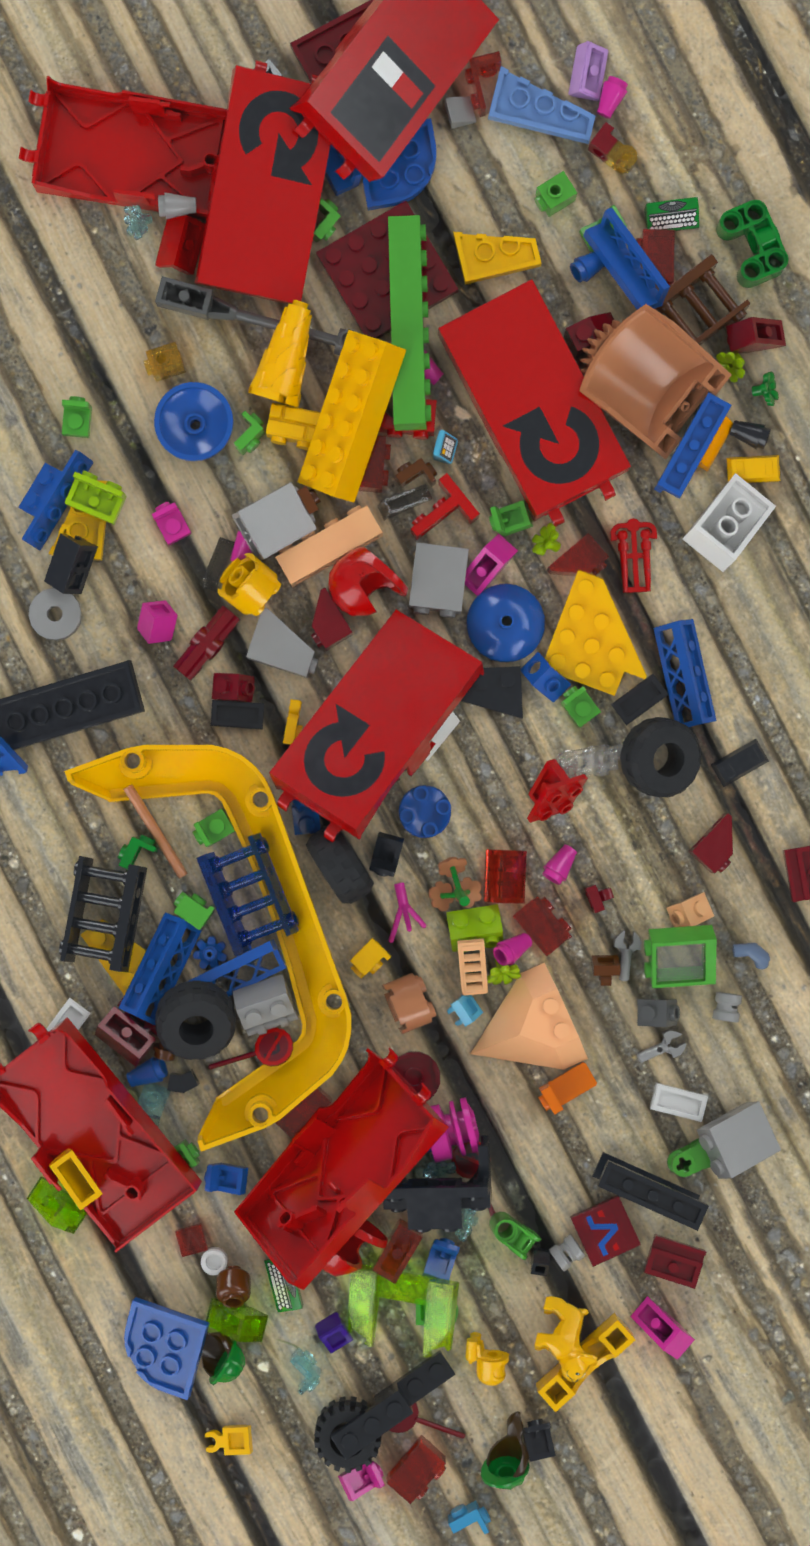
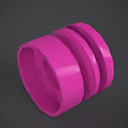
M466 1097L460 1098L462 1111L456 1112L453 1100L449 1101V1114L444 1115L439 1104L430 1106L449 1126L445 1133L431 1147L435 1163L452 1159V1146L455 1145L458 1146L462 1156L466 1155L464 1143L470 1142L473 1153L478 1152L480 1135L474 1111L467 1103Z

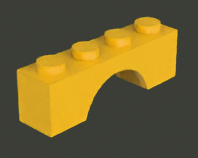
M614 1312L580 1343L587 1354L597 1357V1365L590 1367L583 1378L577 1382H570L563 1377L561 1365L558 1363L536 1383L537 1392L557 1412L576 1394L582 1382L597 1367L607 1360L619 1356L635 1341L633 1333Z

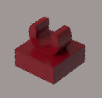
M593 884L584 888L593 913L605 910L603 901L614 898L611 887L598 891L597 886Z

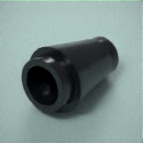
M735 420L730 435L756 450L757 448L764 449L771 429L766 428L765 424Z

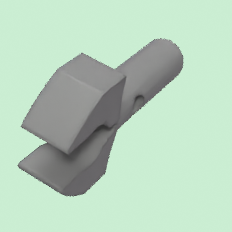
M623 930L615 937L614 947L619 948L621 951L619 980L628 981L632 953L636 950H641L642 942L636 932L633 931V941L627 949L623 942L625 937V931Z
M674 1030L663 1032L661 1043L637 1053V1059L643 1063L665 1052L671 1054L673 1058L680 1056L686 1047V1043H681L676 1047L668 1046V1044H670L673 1038L679 1037L682 1034Z

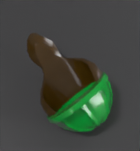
M207 1332L202 1350V1364L204 1370L210 1376V1384L215 1385L217 1382L226 1383L236 1379L245 1366V1357L241 1347L237 1344L236 1339H230L225 1333Z
M519 1411L509 1416L507 1419V1435L491 1447L487 1459L482 1465L481 1478L490 1487L511 1490L520 1486L529 1472V1453L521 1440L524 1425Z

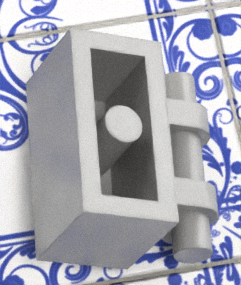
M283 974L232 991L237 1014L248 1036L257 1033L260 1036L267 1033L269 1029L280 1025L283 1028L288 1026L289 1022L299 1019L293 1007L291 994Z

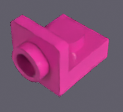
M165 502L155 508L156 512L152 516L169 546L192 534L175 502L172 504Z

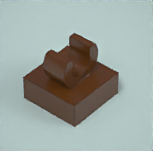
M591 955L593 976H599L601 986H611L612 976H620L618 955Z

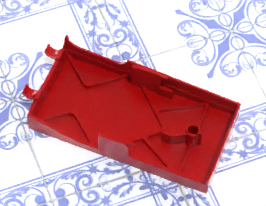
M50 76L46 78L47 91L45 94L35 93L30 90L28 102L32 105L43 107L36 150L20 147L19 159L34 163L32 185L37 193L159 212L158 195H165L166 192L196 197L197 213L187 215L193 218L207 219L210 203L208 200L215 157L220 152L227 109L125 90L119 93L106 92L60 83L53 80Z
M68 1017L49 1032L41 1023H37L28 1031L32 1032L38 1040L6 1066L0 1063V1108L25 1131L39 1148L31 1160L49 1184H52L58 1192L62 1188L57 1183L58 1178L49 1167V1164L66 1149L70 1148L73 1150L102 1192L100 1197L83 1209L116 1247L114 1250L116 1253L194 1194L202 1180Z

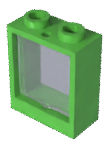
M712 925L648 929L649 940H644L645 956H649V962H644L645 978H650L652 988L716 984L717 939Z

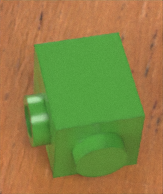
M562 171L537 187L534 200L541 212L545 211L548 217L575 202L577 191L565 172Z

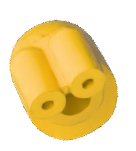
M472 1332L466 1342V1360L469 1364L477 1362V1377L483 1384L495 1386L502 1383L506 1376L505 1364L509 1361V1353L485 1349L484 1342L481 1340V1334Z

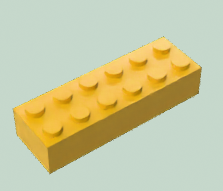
M348 330L297 481L298 483L330 496L355 502L406 349Z

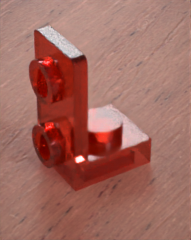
M499 51L472 57L468 62V68L464 70L467 85L472 84L474 91L471 94L473 109H478L480 117L485 116L486 105L479 76L487 78L496 75L500 71L502 60Z

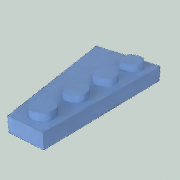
M500 67L488 120L589 144L595 115L567 100L563 101L553 96L552 92L546 89L542 90L532 85L529 80L521 76L519 78L510 73L508 69Z

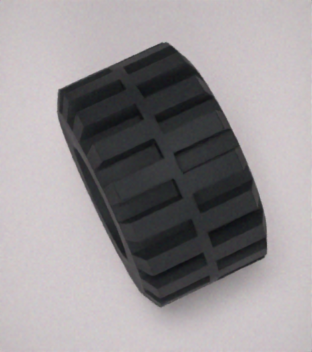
M351 1396V1400L340 1397L339 1402H335V1400L329 1402V1407H324L321 1410V1415L318 1416L316 1421L314 1444L315 1448H318L317 1454L320 1459L324 1457V1464L328 1467L333 1464L334 1470L338 1472L340 1468H345V1473H351V1468H356V1471L362 1470V1465L368 1466L372 1463V1458H376L378 1449L381 1446L380 1436L345 1460L331 1439L332 1431L337 1425L350 1422L369 1408L365 1400L362 1399L361 1403L357 1402V1397Z

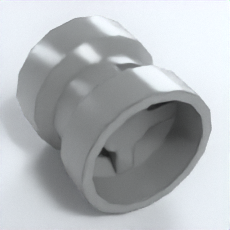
M716 992L715 1001L717 1002V1007L713 1010L712 1018L722 1021L739 1022L740 1014L737 1007L742 1002V995Z
M571 1234L564 1238L562 1244L554 1245L549 1249L563 1271L569 1269L571 1263L575 1260L580 1261L586 1257Z

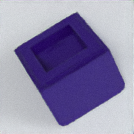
M337 1312L315 1325L318 1337L330 1353L353 1341L352 1335Z

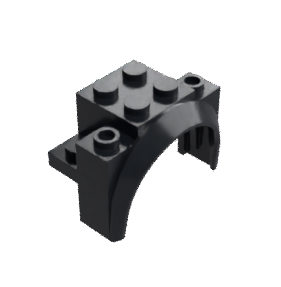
M481 1135V1144H478L479 1167L469 1181L462 1182V1178H412L407 1180L404 1177L383 1201L384 1210L398 1213L404 1212L407 1209L408 1230H415L420 1233L429 1232L431 1229H442L444 1232H455L458 1229H463L466 1208H470L473 1211H483L486 1208H491L492 1187L489 1136Z

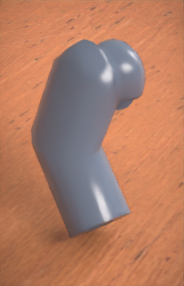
M757 943L732 945L733 957L749 956L754 961L755 967L761 970L769 966L770 956L768 952Z

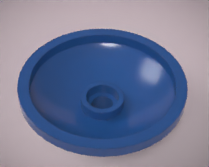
M199 382L183 383L169 390L158 403L154 416L155 432L162 446L173 456L185 461H203L218 454L228 443L233 431V413L227 399L214 387ZM193 422H199V423H200L199 429H197V430L192 429V428H191L192 423H193Z
M499 584L484 590L472 602L467 615V632L471 643L483 656L497 662H515L527 657L537 648L545 630V616L539 601L528 590L513 584ZM509 617L512 621L511 625H503L502 618Z

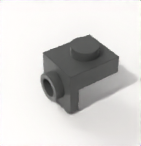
M637 999L638 1026L671 1027L677 1025V1021L680 1018V1008L677 1005V999Z

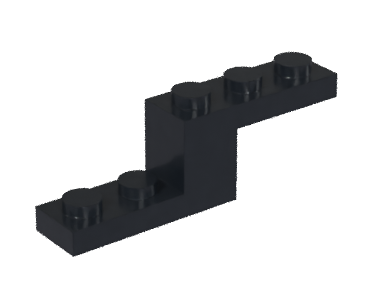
M439 1350L376 1394L373 1406L331 1434V1439L345 1460L413 1414L412 1405L456 1375L454 1370Z

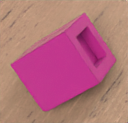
M166 600L142 603L137 629L148 644L171 641L178 615Z

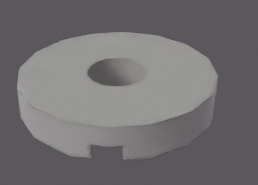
M55 588L43 590L34 597L30 604L28 616L31 626L37 634L48 640H62L70 637L77 631L81 624L82 612L80 603L73 594H63ZM54 607H59L62 610V617L58 621H51L49 618V611Z

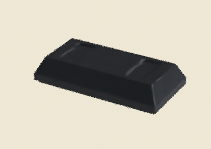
M652 674L612 703L611 706L627 726L669 694L656 676Z
M212 700L210 726L263 730L265 703Z
M754 739L712 763L711 767L722 786L725 787L769 762L757 739Z

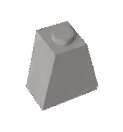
M264 608L260 614L246 657L249 660L308 679L309 673H315L319 659L315 658V651L268 608Z

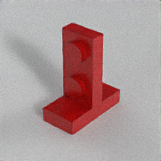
M447 473L439 479L438 484L449 498L447 500L445 497L441 498L432 506L434 510L427 516L423 513L412 522L411 534L416 540H419L456 509L460 510L470 524L479 518L480 513Z

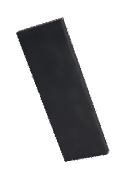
M132 660L0 699V736L13 750H18L145 712Z

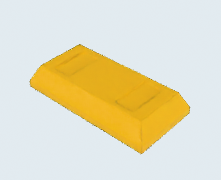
M779 455L726 458L728 481L735 473L747 483L780 481Z

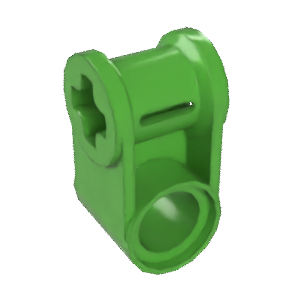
M699 1138L673 1151L667 1158V1165L670 1171L680 1177H688L698 1171L710 1168L711 1162L707 1152L701 1147ZM680 1158L686 1161L683 1163V1169L677 1167L680 1164Z
M506 1212L495 1213L489 1221L490 1229L495 1237L523 1260L527 1259V1253L535 1242H540L541 1240L537 1233L528 1226L521 1224ZM502 1223H509L505 1231H498V1227Z

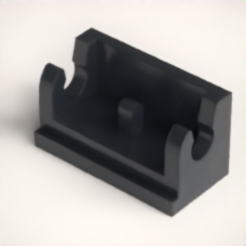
M60 533L44 582L63 594H82L98 546L80 536L75 535V538H72L67 534Z

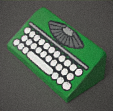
M698 197L653 202L645 205L644 213L647 235L699 228Z
M270 1259L264 1260L277 1311L285 1312L303 1309L304 1304L300 1289L288 1283Z

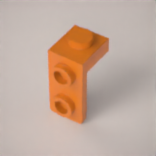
M581 1062L539 1087L542 1095L538 1098L545 1110L551 1109L555 1115L563 1110L562 1105L597 1085V1082L586 1063Z

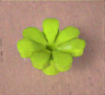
M720 352L716 355L718 362L732 374L729 378L731 382L735 383L739 378L742 379L744 377L745 370L742 367L745 361L739 353L728 352L725 354Z
M552 523L540 529L541 535L535 534L533 536L532 542L536 543V545L532 548V552L538 555H545L547 549L557 552L561 547V544L556 541L559 533L555 530V526Z
M495 959L496 967L490 970V975L487 976V983L497 985L504 981V984L507 985L513 981L512 978H521L520 969L516 964L502 966Z

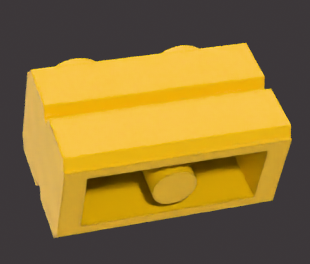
M272 403L266 428L267 438H271V442L274 444L286 445V442L297 443V448L308 450L321 412Z

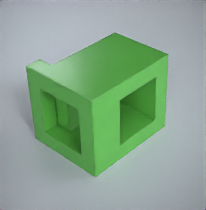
M182 891L174 902L176 906L174 913L198 930H201L217 907L210 905L208 908L205 906L207 901L196 893L190 896Z

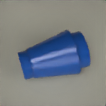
M595 252L577 257L570 264L571 273L578 282H588L605 267Z
M151 1057L130 1072H127V1080L131 1087L162 1082L168 1076L165 1061L155 1057Z

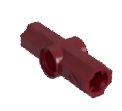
M222 606L206 627L203 626L191 639L190 646L173 667L192 681L206 662L212 660L218 654L225 643L224 640L241 620L229 609Z

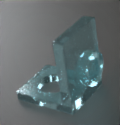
M152 1083L146 1084L138 1104L159 1128L160 1118L171 1091H167L168 1088Z

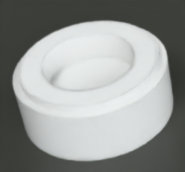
M219 1247L207 1249L201 1258V1267L209 1275H218L222 1270L226 1269L228 1264L226 1252Z

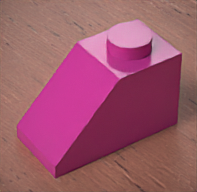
M498 533L466 569L465 586L475 595H480L505 568L518 550Z
M648 1296L630 1316L663 1351L677 1360L695 1340L675 1319Z

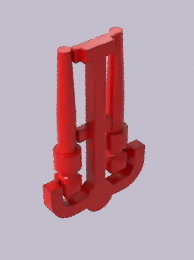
M632 518L627 523L614 525L611 529L610 541H620L618 543V552H620L623 593L651 592V541H649V538L657 539V529L650 522H639L637 519ZM639 528H648L643 529L640 532V537L642 539L641 551H643V553H637L636 532L639 530ZM627 529L629 532H631L632 553H627V551H629L628 543L626 542V539L628 537L627 531L620 530L616 535L617 530ZM638 558H643L644 587H639ZM627 559H632L633 587H628Z

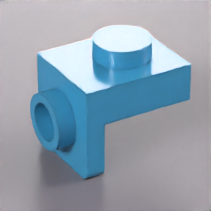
M476 1500L466 1506L464 1504L456 1506L451 1510V1514L448 1515V1524L453 1534L476 1521L479 1523L484 1535L489 1533L488 1523L491 1522L490 1516L484 1506L479 1507Z

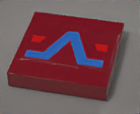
M618 1195L570 1216L593 1267L641 1245Z

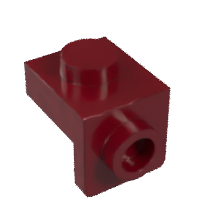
M214 673L212 699L242 702L253 701L255 691L253 676Z

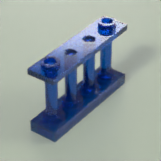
M261 833L248 837L249 846L222 857H218L215 855V852H211L196 858L235 957L252 950L251 944L254 940L284 929L286 936L299 931L297 915L290 909L268 853L270 851L269 844L261 836ZM255 855L260 870L231 882L225 880L222 873L223 867ZM265 880L269 895L239 907L235 905L231 896L234 891ZM274 904L280 919L251 931L244 929L241 921L243 916Z

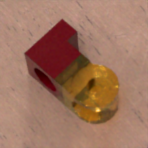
M605 122L590 142L588 151L620 174L629 173L636 163L637 152L632 146L623 145L612 136L614 127Z

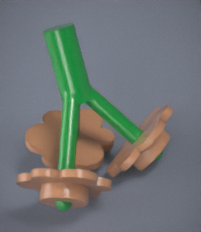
M449 857L438 864L440 875L453 878L454 892H452V886L449 883L443 884V882L437 881L435 887H431L428 893L432 899V907L438 908L442 912L447 911L449 904L455 898L460 905L470 908L474 906L475 901L478 902L482 899V895L479 893L482 890V884L479 881H472L470 877H465L463 881H459L457 874L466 869L467 861L465 858Z

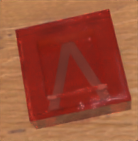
M202 1223L175 1231L182 1257L208 1250Z

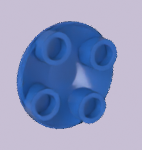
M423 785L412 788L403 796L400 802L399 818L401 824L410 834L416 837H434L441 833L450 821L451 804L446 795L435 787Z

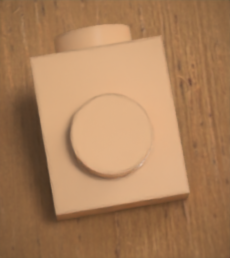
M704 892L667 907L670 921L674 927L696 926L714 917Z

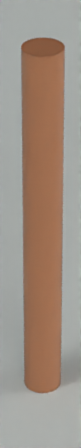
M133 784L124 788V792L179 879L188 874Z

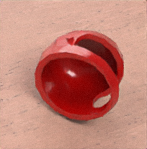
M362 546L349 551L339 559L329 573V591L332 600L340 610L351 616H369L377 613L369 597L380 588H389L403 597L408 593V587L378 557Z
M366 1220L322 1270L335 1277L358 1271L363 1265L359 1254L360 1246L367 1242L379 1248H386L388 1243L387 1236L369 1220Z

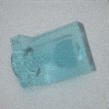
M298 1347L291 1354L290 1362L306 1377L298 1385L297 1392L302 1395L306 1390L310 1393L320 1383L318 1378L320 1377L321 1369L315 1364L317 1361L309 1351L305 1350L303 1352Z

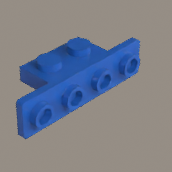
M74 451L63 471L45 463L18 507L34 517L22 540L38 550L43 548L68 506L65 504V500L74 482V472L82 474L83 470L88 472L93 465V461L80 451Z

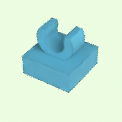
M461 995L447 1010L448 1014L455 1011L460 1018L455 1022L456 1026L464 1024L465 1027L474 1022L483 1013L472 995Z

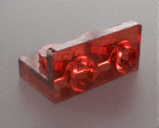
M535 896L517 911L513 917L541 951L548 956L562 943L572 937L569 934L572 928L562 917L557 919L551 911L555 908L546 897L540 899L538 896Z

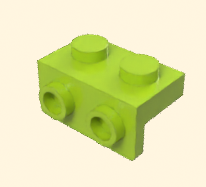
M84 470L82 474L74 472V482L65 500V504L115 525L127 497L121 491L122 487L111 481H107L106 484L97 481L98 476Z
M498 904L446 912L453 952L458 951L457 941L484 938L485 948H494L498 942L504 940Z

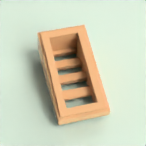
M484 938L457 941L462 995L488 993ZM479 950V953L464 954V951ZM470 961H480L476 963H465ZM481 971V973L465 974V972Z

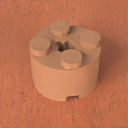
M410 973L382 985L384 990L389 991L384 995L394 1021H399L400 1025H403L398 1028L401 1034L431 1023L432 1018L436 1016L431 1001L428 1002L424 997L423 993L427 990L421 976H414L413 973Z

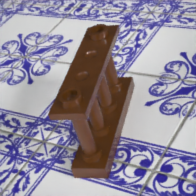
M712 254L670 285L662 306L655 308V310L665 314L667 318L674 321L699 345H702L730 322L736 323L742 320L747 315L746 310L750 305L747 299L738 306L714 276V269L718 261ZM700 280L708 284L730 312L718 322L693 291L695 289L693 285ZM679 296L682 299L686 298L709 328L699 337L694 335L673 308V301Z

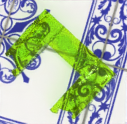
M362 1265V1268L351 1273L348 1331L352 1333L355 1330L367 1339L364 1343L365 1345L373 1347L380 1297L425 1305L423 1357H431L433 1355L432 1350L445 1347L446 1351H450L453 1342L459 1282Z

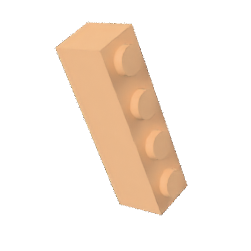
M360 505L352 508L347 512L348 516L339 521L338 518H335L324 525L325 529L316 534L315 531H312L302 537V542L293 547L290 544L278 551L280 555L275 558L292 588L334 565L349 551L359 546L365 547L383 537V532L367 505L363 508Z

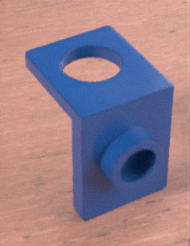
M537 652L521 668V672L531 685L553 703L571 686V683L556 671L540 652ZM540 662L538 671L530 674L532 666Z

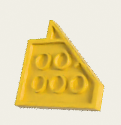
M578 569L545 659L563 677L615 696L624 672L646 679L647 674L604 579Z

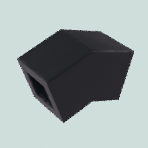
M193 1069L184 1074L172 1072L169 1077L167 1091L185 1093L198 1086L200 1083Z
M532 1248L531 1274L547 1277L550 1266L549 1249Z

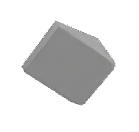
M470 96L445 98V107L451 129L476 123Z

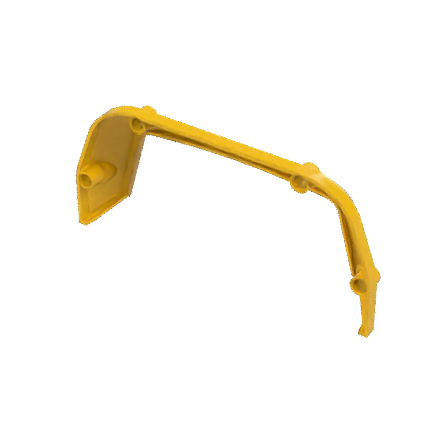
M140 745L123 749L64 771L71 785L108 800V802L129 801L123 789L133 784L141 799L211 794L222 802L247 855L270 913L290 976L302 1022V1032L298 1040L293 1042L291 1057L285 1063L272 1067L262 1064L215 1098L216 1100L198 1135L197 1142L202 1152L262 1130L279 1121L337 1070L349 1047L352 1015L341 978L276 799L266 778L244 756L230 749L215 745ZM132 754H137L140 758V764L138 767L131 769L127 764L128 757ZM259 792H264L268 796V803L264 807H258L254 803V798ZM329 995H339L342 999L341 1006L331 1008L327 1004V997ZM258 1107L266 1109L268 1118L258 1120L254 1116V1110Z

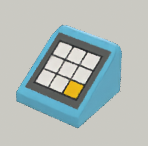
M440 430L433 451V460L452 464L458 444L457 438L444 430Z

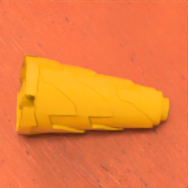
M293 300L292 304H288L284 308L279 324L272 335L268 348L264 351L255 377L249 386L248 393L299 408L306 367L305 357L309 340L308 333L312 319L311 310L308 309L309 304Z

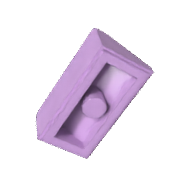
M590 41L577 46L568 93L570 96L594 101L600 100L608 49Z

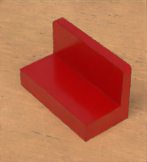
M188 215L167 219L155 266L159 268L172 267L186 275H194L206 224Z

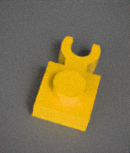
M290 700L283 740L285 745H291L303 730V726L299 725L302 702L299 700Z
M251 1424L224 1426L222 1428L223 1434L214 1429L205 1433V1437H212L216 1441L215 1445H209L206 1448V1451L209 1453L216 1452L220 1448H224V1455H247L253 1452Z

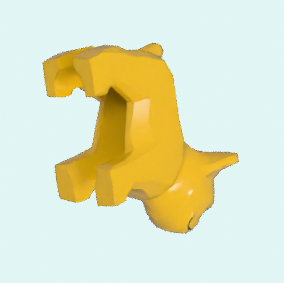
M549 1296L545 1300L544 1314H555L560 1322L552 1334L537 1333L535 1350L541 1351L546 1349L550 1351L559 1361L563 1377L570 1382H577L583 1378L590 1367L597 1365V1357L587 1354L580 1345V1334L584 1316L588 1315L589 1312L587 1309L577 1308L566 1303L562 1298Z

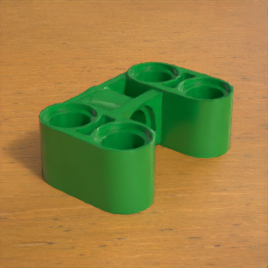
M751 200L722 214L716 227L717 235L726 241L745 235L754 255L746 259L738 270V283L745 288H752L781 275L788 264V254L785 251L779 231L773 223L765 203L760 200ZM748 212H757L760 219H751ZM724 222H733L735 224L736 229H727L724 226ZM768 259H777L780 267H772ZM747 268L753 269L756 272V277H748L744 270Z

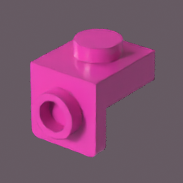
M374 1461L368 1466L362 1465V1470L356 1471V1468H351V1473L343 1472L338 1475L349 1501L356 1500L375 1487L382 1488L385 1486L382 1479L384 1476L383 1471Z

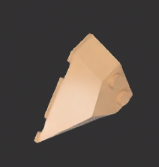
M545 962L520 973L521 978L516 979L470 1053L562 1070L588 1059Z

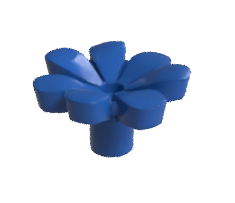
M208 936L206 943L202 939L196 942L199 950L193 952V958L201 960L199 962L201 969H206L208 965L213 969L219 966L218 961L225 962L227 960V954L222 953V950L226 948V944L223 941L216 943L215 936Z

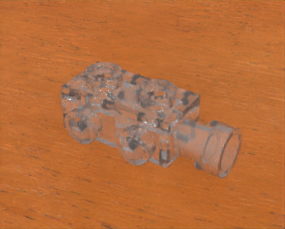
M624 741L619 742L615 746L607 744L592 745L583 749L566 750L565 752L558 753L556 761L569 778L582 774L606 776L610 774L609 771L619 769L618 761H621L620 753Z

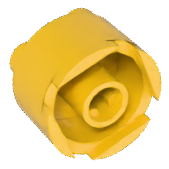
M252 553L244 554L246 558L243 560L236 558L225 569L219 581L223 585L221 590L218 588V594L242 614L257 616L264 610L265 603L270 597L279 591L281 583L278 581L277 574Z

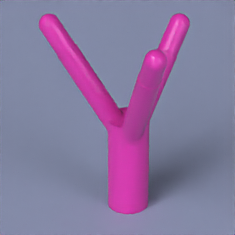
M404 882L394 884L399 907L389 937L390 943L394 942L402 913L408 932L412 931L409 913L422 928L427 926L409 905Z

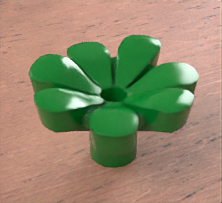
M772 371L763 375L761 385L752 386V395H763L768 406H774V400L779 399L778 392L774 390L776 389V381Z

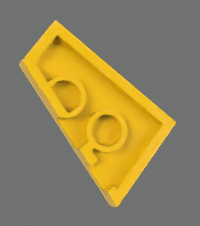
M453 231L465 285L541 267L542 263L536 238L486 236L487 234L470 235Z
M97 480V481H99V482H101V483H104V484L107 483V481ZM70 507L71 509L64 524L62 523L58 532L59 535L64 533L72 538H75V535L95 544L98 548L93 560L102 561L106 521ZM59 535L54 543V546L52 545L49 551V555L53 556Z
M101 919V920H100V922H106V923H108V922H107L106 920H104V919ZM90 930L80 934L89 947L111 950L114 947L115 938L112 934ZM135 942L129 972L109 970V962L98 959L124 996L146 952L145 948H142Z

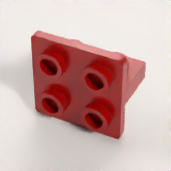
M556 759L547 761L528 793L535 803L527 817L530 823L538 820L545 821L553 815L569 812L574 806L575 799L583 791V786L588 779L587 776L582 774L569 778Z

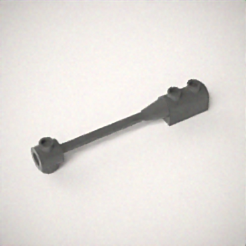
M163 276L155 299L157 307L205 320H240L274 330L280 321L240 310L238 307L215 297L212 289ZM310 328L308 334L311 340L335 346L334 354L340 355L348 330L340 328L337 336Z

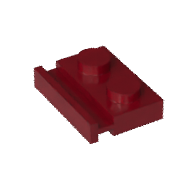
M810 846L783 850L792 902L810 900Z
M654 1234V1240L643 1269L644 1273L695 1289L704 1256H706L707 1252L704 1249Z

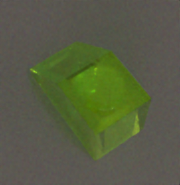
M42 1176L26 1198L52 1227L72 1234L76 1232L87 1215L84 1209L79 1210L66 1191L62 1189L58 1192Z
M211 1298L206 1321L210 1322L209 1327L237 1342H262L268 1315L245 1305L238 1308H228L219 1302L218 1299Z

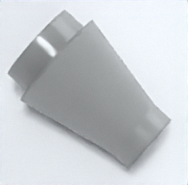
M166 192L165 195H158L159 216L166 217V220L197 213L196 197Z

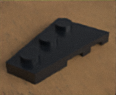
M521 666L483 668V676L480 674L460 701L523 719Z

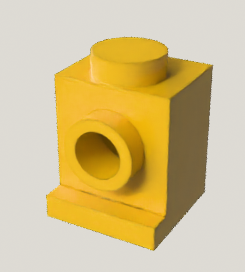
M372 937L350 959V962L353 964L350 968L362 979L368 972L373 975L384 964L381 959L384 957L388 961L391 955Z

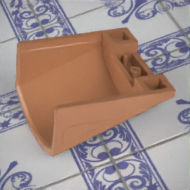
M645 304L627 317L605 340L591 361L579 391L666 460L682 440L677 435L678 431L703 401L708 392L716 396L732 374L674 321Z

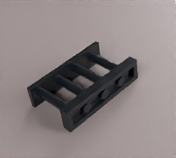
M79 856V860L74 866L75 881L65 935L59 946L60 961L75 962V957L78 955L106 960L110 964L109 970L129 972L147 868L129 864L128 870L125 872L92 866L93 858ZM90 877L123 882L125 885L123 896L117 898L88 893ZM85 903L118 908L120 911L118 922L111 924L83 919ZM80 930L112 934L115 938L114 947L111 950L78 945Z
M602 1152L592 1177L599 1179L598 1187L697 1231L709 1207L708 1204L699 1201V1194L605 1152Z

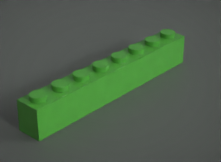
M420 215L388 216L391 344L406 349L393 388L395 431L427 430L426 421H431V405H426V395H431L430 379H425V369H430L429 353H424V344L429 343V327H424L423 318H428V301L423 302V292H428L427 276H422V266H427V251L421 248V241H426V224H421Z

